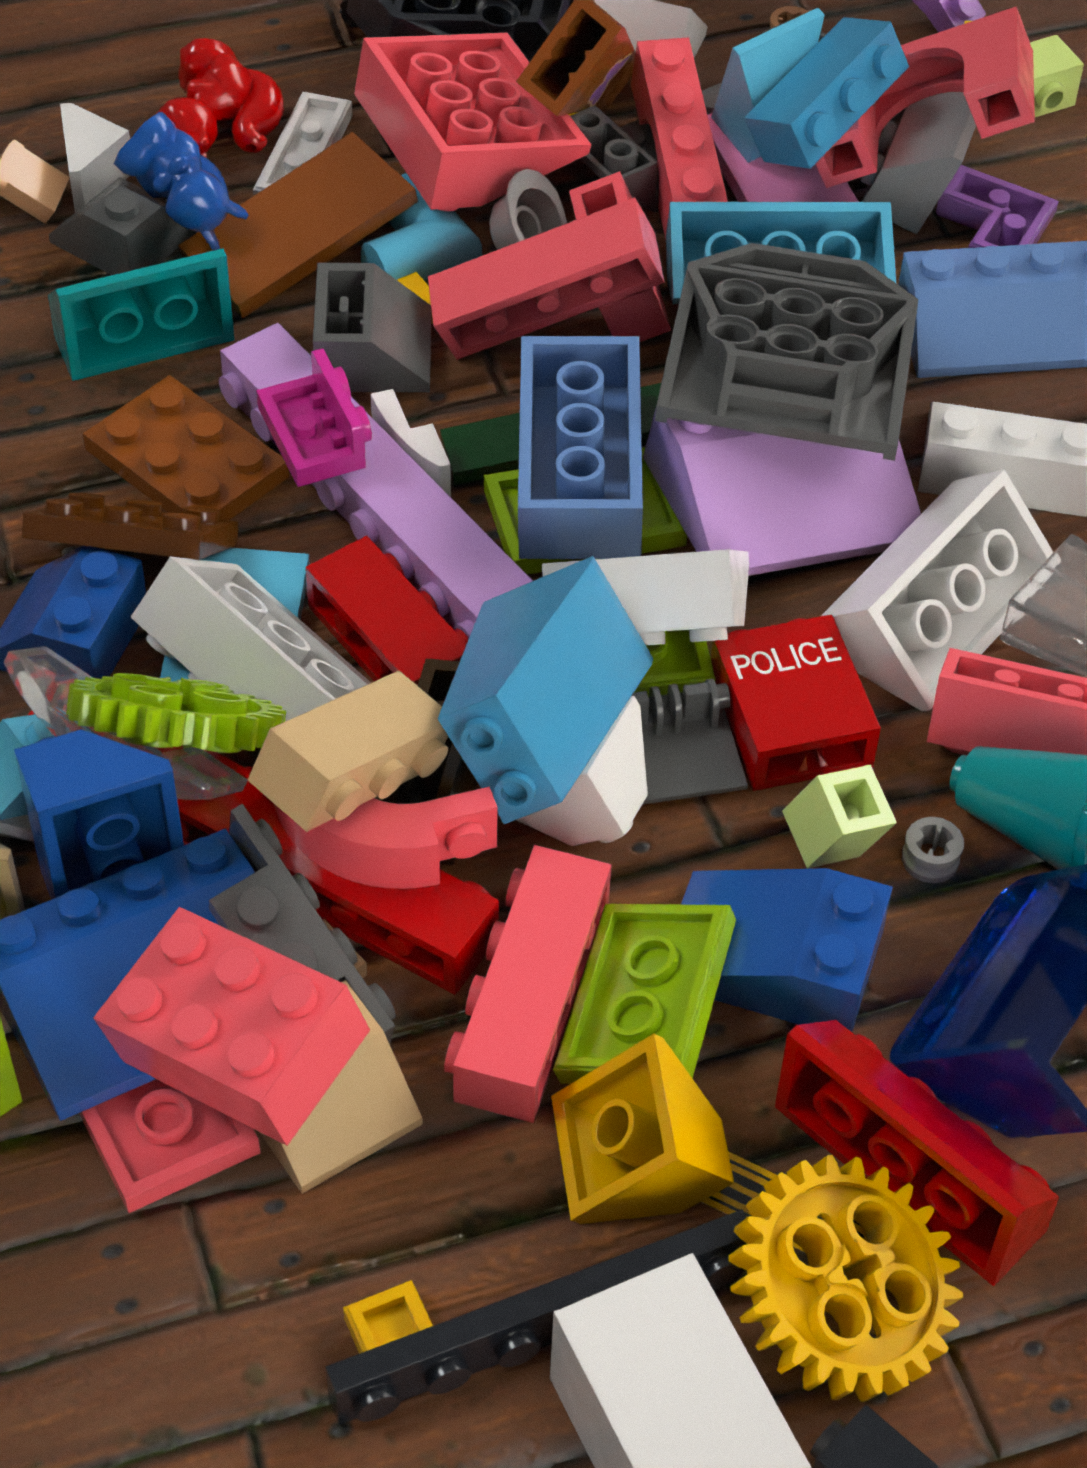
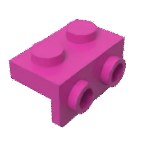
M323 348L311 351L312 375L256 390L258 409L297 487L366 468L365 442L372 440L371 426L365 409L362 406L354 407L351 402L348 379L343 368L340 366L333 368Z

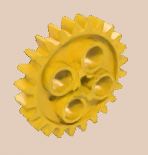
M827 1155L813 1165V1167L807 1160H803L787 1171V1175L781 1172L764 1185L766 1192L762 1191L748 1201L746 1208L752 1216L747 1217L736 1225L733 1231L747 1245H743L731 1253L728 1260L737 1267L747 1270V1275L731 1285L730 1289L732 1293L751 1296L754 1306L747 1309L739 1319L741 1323L761 1322L765 1328V1332L759 1337L755 1345L758 1351L768 1349L775 1344L783 1351L777 1367V1371L780 1374L799 1364L804 1367L803 1389L810 1391L824 1383L828 1378V1387L832 1400H839L855 1390L859 1400L864 1402L881 1394L882 1390L889 1396L909 1386L908 1380L913 1382L928 1374L932 1370L929 1362L947 1353L949 1348L941 1336L958 1328L960 1322L944 1308L962 1299L963 1292L954 1286L946 1284L945 1276L960 1268V1263L953 1259L940 1258L937 1248L945 1244L951 1236L949 1232H929L925 1224L935 1211L932 1205L922 1207L916 1211L908 1205L914 1186L908 1183L893 1192L888 1189V1168L883 1166L866 1179L861 1158L855 1157L839 1169L834 1156ZM853 1220L859 1223L865 1230L868 1242L859 1236L855 1230ZM792 1242L802 1247L807 1255L809 1266L799 1260L794 1252ZM885 1288L896 1298L899 1311L892 1307L888 1301ZM824 1311L832 1315L838 1323L840 1337L832 1332L827 1325ZM869 1332L875 1334L876 1338L871 1337Z

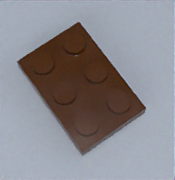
M69 493L68 499H47L44 508L23 513L22 538L201 560L237 546L239 522L219 519L220 510L207 507H184L183 513L162 512V503L156 501L126 500L125 506L104 505L105 496Z

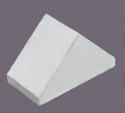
M73 103L60 104L76 213L119 177L126 180L130 176L124 174L113 164L119 150L130 139L129 130Z

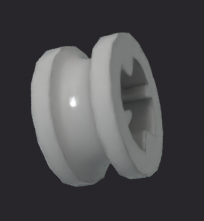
M938 817L921 818L912 823L906 832L905 844L902 849V863L905 870L912 877L929 883L943 882L953 877L959 868L960 856L964 849V838L961 831L952 822ZM923 844H932V849L929 850L928 854L921 850ZM937 846L944 849L942 856H933V851L936 850Z

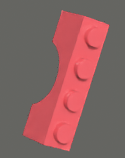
M689 37L637 41L631 79L640 125L649 124L654 138L659 176L658 209L665 240L670 202H728Z

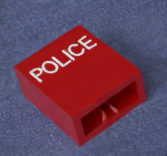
M832 614L809 619L798 618L787 623L750 630H735L727 634L728 640L712 641L710 659L715 683H726L728 686L730 708H725V712L752 791L812 780L818 775L866 765L874 767L881 727Z

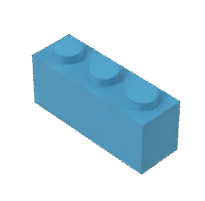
M843 17L744 117L764 162L811 169L909 68L890 21Z

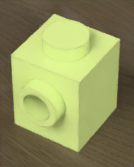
M1058 35L1030 42L1033 49L1035 117L1075 106L1084 63Z
M871 765L816 776L782 810L807 869L860 857L897 823Z

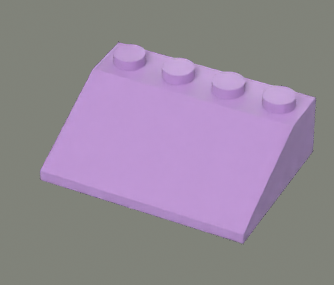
M654 414L643 458L696 552L726 549L749 552L748 576L884 552L921 515L900 441H898L895 461L883 459L882 453L670 418H667L666 423L654 421Z

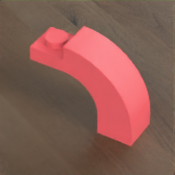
M490 786L414 804L389 803L373 798L359 805L345 819L337 821L333 818L308 832L274 804L279 821L288 837L309 859L340 877L369 886L407 889L440 884V861L451 858H470L484 850L497 848L498 807Z

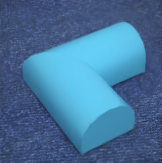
M407 173L401 176L416 189L418 202L389 221V224L396 231L368 241L361 247V263H374L396 280L417 272L425 281L428 280L430 275L482 256L480 239L455 211L431 210Z

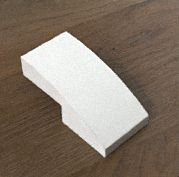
M393 389L372 393V418L451 497L450 462L433 423L410 428Z

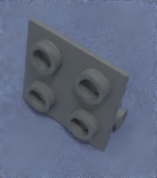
M711 678L706 679L705 683L685 685L681 693L677 684H669L667 695H661L657 686L649 688V697L647 691L632 694L637 699L641 709L648 792L643 804L732 792L748 788L725 712V708H730V693L726 683L716 684L714 679Z

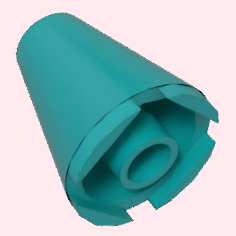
M977 746L971 750L968 756L961 755L957 759L951 772L949 785L950 790L955 792V801L958 807L1077 882L1087 884V755Z

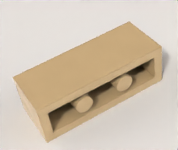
M396 671L270 728L248 781L306 832L333 818L341 821L348 817L359 805L375 797L384 799L391 795L402 783L418 775L421 778H425L442 764L448 753V747L445 745L448 735L438 721L442 706L402 672Z

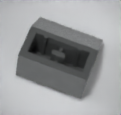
M317 263L313 351L323 348L333 368L339 366L343 368L348 379L350 392H381L393 389L394 392H430L431 305L374 263Z

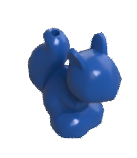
M158 112L145 121L119 150L113 164L124 174L135 176L142 188L152 198H167L166 212L169 217L188 230L201 232L213 251L220 248L213 230L223 222L228 214L245 220L249 216L243 207L230 200L225 180L219 169L206 157L200 155L199 146L196 141L184 131L177 129L174 122L164 112Z

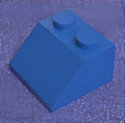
M82 545L37 569L0 628V670L56 685L66 674L78 680H85V677L102 679V676L110 677L139 626L131 616L146 594L142 560L101 548Z

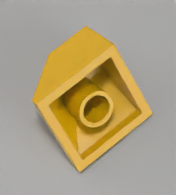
M653 1033L551 1096L570 1219L573 1222L586 1224L681 1213L734 1183L722 1119L665 1039Z

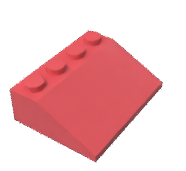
M508 33L363 38L354 95L431 210L438 209L449 212L455 211L458 208L481 207L506 195L508 183L515 173L531 169L545 176L588 155L591 148V143L569 114L562 116L554 115L516 82L529 64V61Z

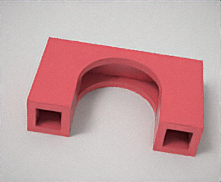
M1017 6L901 45L909 68L816 163L825 187L829 188L876 173L879 137L887 123L906 107L936 94L964 92L981 139L1035 122L1033 49Z

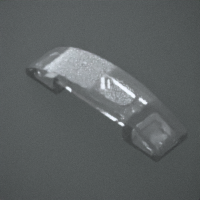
M46 646L8 651L3 663L13 683L37 718L42 721L54 736L57 737L82 729L168 759L174 773L177 799L206 800L244 790L248 779L204 750L191 747L162 753L155 747L126 742L123 738L116 737V732L94 731V727L77 725L78 721L69 720V715H66L70 683H74L75 679L85 680V677L91 676Z

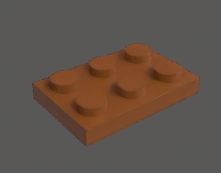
M168 375L83 433L86 451L152 501L162 503V508L168 513H183L184 507H207L220 510L219 519L230 520L289 478V469L281 455L171 375Z

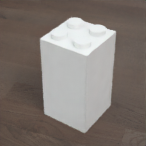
M693 1253L553 1312L550 1380L595 1468H812Z

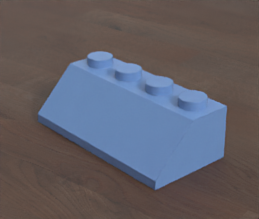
M1087 241L904 252L898 285L918 299L911 358L917 378L1087 367Z

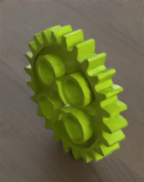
M117 673L113 674V677L102 676V679L85 677V680L75 679L74 683H70L66 715H69V720L78 721L77 725L94 727V731L116 732V737L123 738L124 741L136 745L173 748L183 744L184 749L194 747L213 752L237 753L241 749L255 751V747L262 748L270 728L285 722L286 710H282L281 705L271 704L272 701L254 699V695L234 694L233 690L229 689V686L217 682L185 678L172 682L169 676L156 678L139 674Z

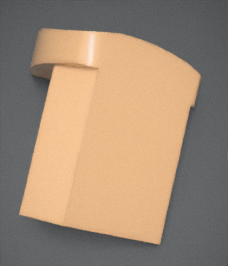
M14 139L0 156V196L46 224L56 211L70 177L25 149L23 144Z

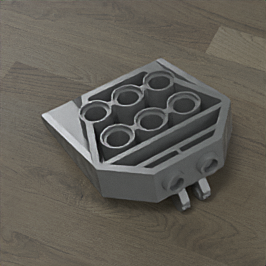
M750 243L688 262L654 421L666 423L667 418L858 449L882 453L883 459L895 461L918 299L866 261Z

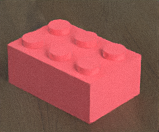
M181 907L175 911L93 1017L124 1063L286 1146L291 1142L370 1031L346 984Z

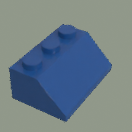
M82 729L57 737L43 738L34 744L14 749L40 870L51 899L184 845L174 773L168 759Z

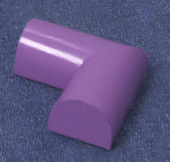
M960 165L938 200L936 213L938 216L978 230L968 248L1037 244L1056 213L1059 201Z

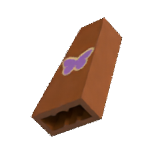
M574 0L516 82L556 116L580 112L594 105L597 108L609 106L632 77L635 50L625 27L593 0Z

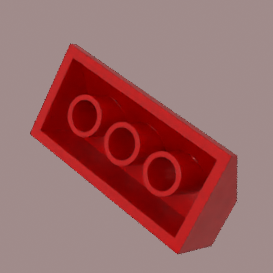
M837 1020L796 1025L787 1034L775 1108L844 1165L855 1157L861 1158L866 1179L884 1166L889 1170V1190L895 1192L908 1183L914 1186L908 1205L914 1211L932 1205L935 1209L932 1217L925 1224L929 1232H949L951 1238L943 1246L994 1287L1048 1230L1059 1196L1050 1189L1046 1180L1033 1168L1019 1165L997 1148L989 1135L979 1125L968 1120L963 1121L939 1102L931 1088L923 1081L915 1077L906 1076L887 1061L879 1048L870 1039L860 1034H853Z

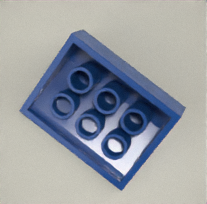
M226 828L0 920V1010L60 1121L156 1079L124 1063L93 1017L179 907L218 924L209 910V899L255 873Z

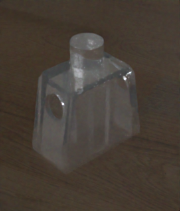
M1071 533L1010 598L1000 640L1084 677L1087 676V543Z

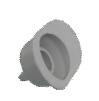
M525 169L514 174L508 183L506 195L493 205L489 220L490 234L497 250L567 223L559 194L545 176L531 169Z

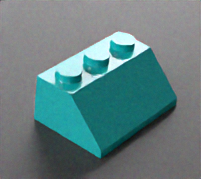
M224 249L58 288L47 295L54 337L72 381L235 340L227 255Z

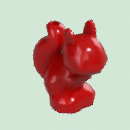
M199 38L194 39L181 48L178 77L180 87L186 93V97H178L167 101L156 114L164 112L174 122L177 129L184 131L196 141L199 146L200 155L206 158V153L210 150L218 135L217 122L234 120L232 123L233 138L237 146L244 152L258 153L263 150L268 142L266 135L270 134L279 125L284 113L282 92L274 79L261 71L244 67L237 60L233 50L221 41Z

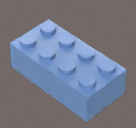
M521 336L518 477L519 559H586L594 556L595 559L641 556L643 499L639 336Z

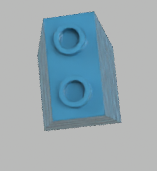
M594 556L483 602L438 716V721L480 787L490 786L498 807L497 814L504 824L563 802L652 665V655Z

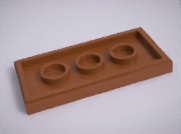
M354 132L349 133L242 203L240 206L249 215L246 220L228 214L223 222L213 230L219 242V249H224L227 255L232 308L242 318L246 317L317 270V263L329 262L418 202L416 189ZM201 232L196 233L178 245L182 258L213 251Z

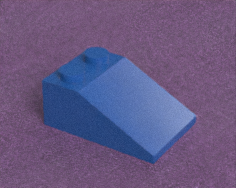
M828 868L693 871L681 905H730L736 917L735 927L714 1000L798 1025L837 1020L853 1032L883 934L893 887Z

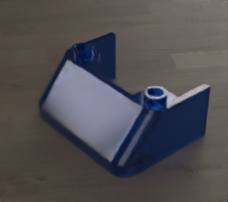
M1087 864L1026 876L1005 888L991 903L890 1050L889 1058L891 1062L906 1076L920 1079L931 1088L938 1099L1007 1138H1031L1034 1136L1087 1132V1108L1049 1063L1087 1005Z

